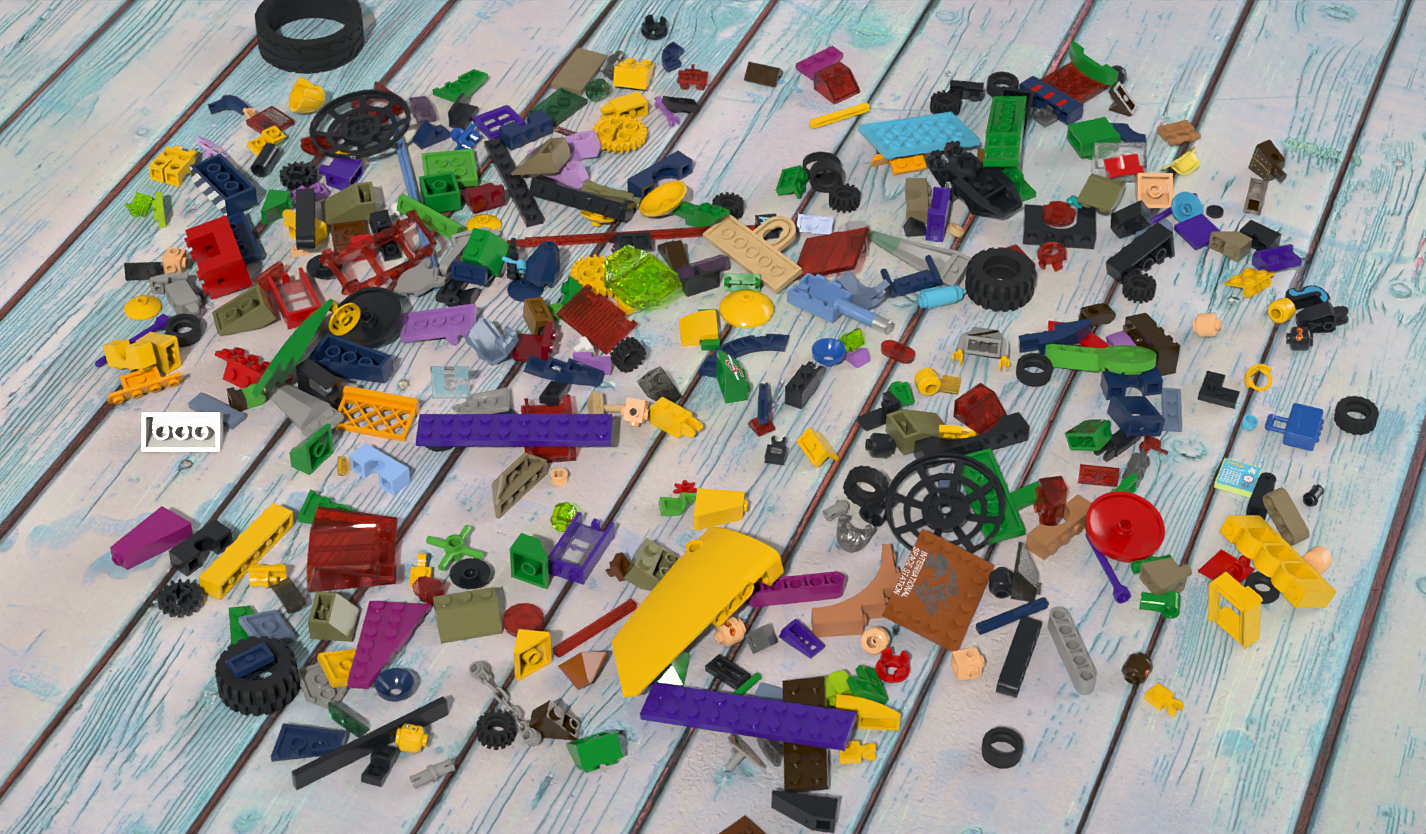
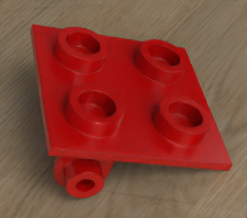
M1221 549L1198 572L1212 581L1227 572L1236 581L1241 583L1255 569L1250 566V558L1241 555L1237 559Z

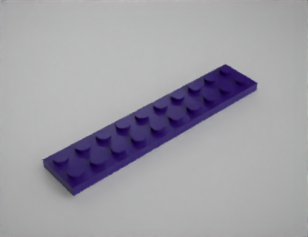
M419 414L416 446H611L613 414Z
M653 682L640 712L641 720L841 751L846 750L857 720L856 712Z

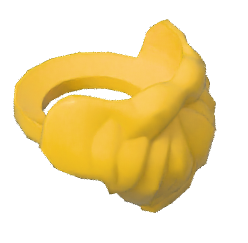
M1261 363L1248 368L1243 379L1245 387L1247 389L1253 388L1259 392L1269 389L1272 384V376L1270 374L1272 368ZM1259 371L1268 377V384L1261 388L1255 386L1252 377Z

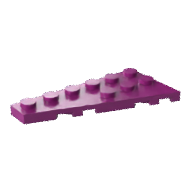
M369 601L347 681L348 688L370 689L383 667L389 665L392 661L391 657L398 653L412 636V631L423 622L422 618L425 614L428 615L431 612V604Z

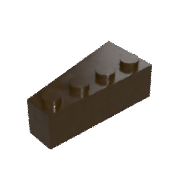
M1147 313L1127 316L1123 325V331L1133 340L1136 346L1150 349L1156 353V365L1161 376L1176 373L1180 344L1178 342L1173 343V338L1170 335L1166 336L1164 329L1157 327V323Z

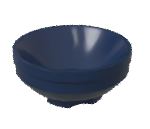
M401 668L387 669L376 678L375 688L377 694L382 699L391 702L404 700L413 692L414 678L407 670ZM393 689H399L402 691L398 695L390 694V691Z

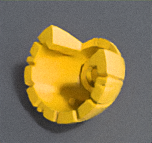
M299 77L289 94V110L299 114H307L319 110L325 102L324 89L320 85L314 86L308 80Z

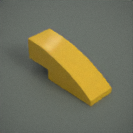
M836 694L837 710L856 712V729L899 731L900 713L865 698Z

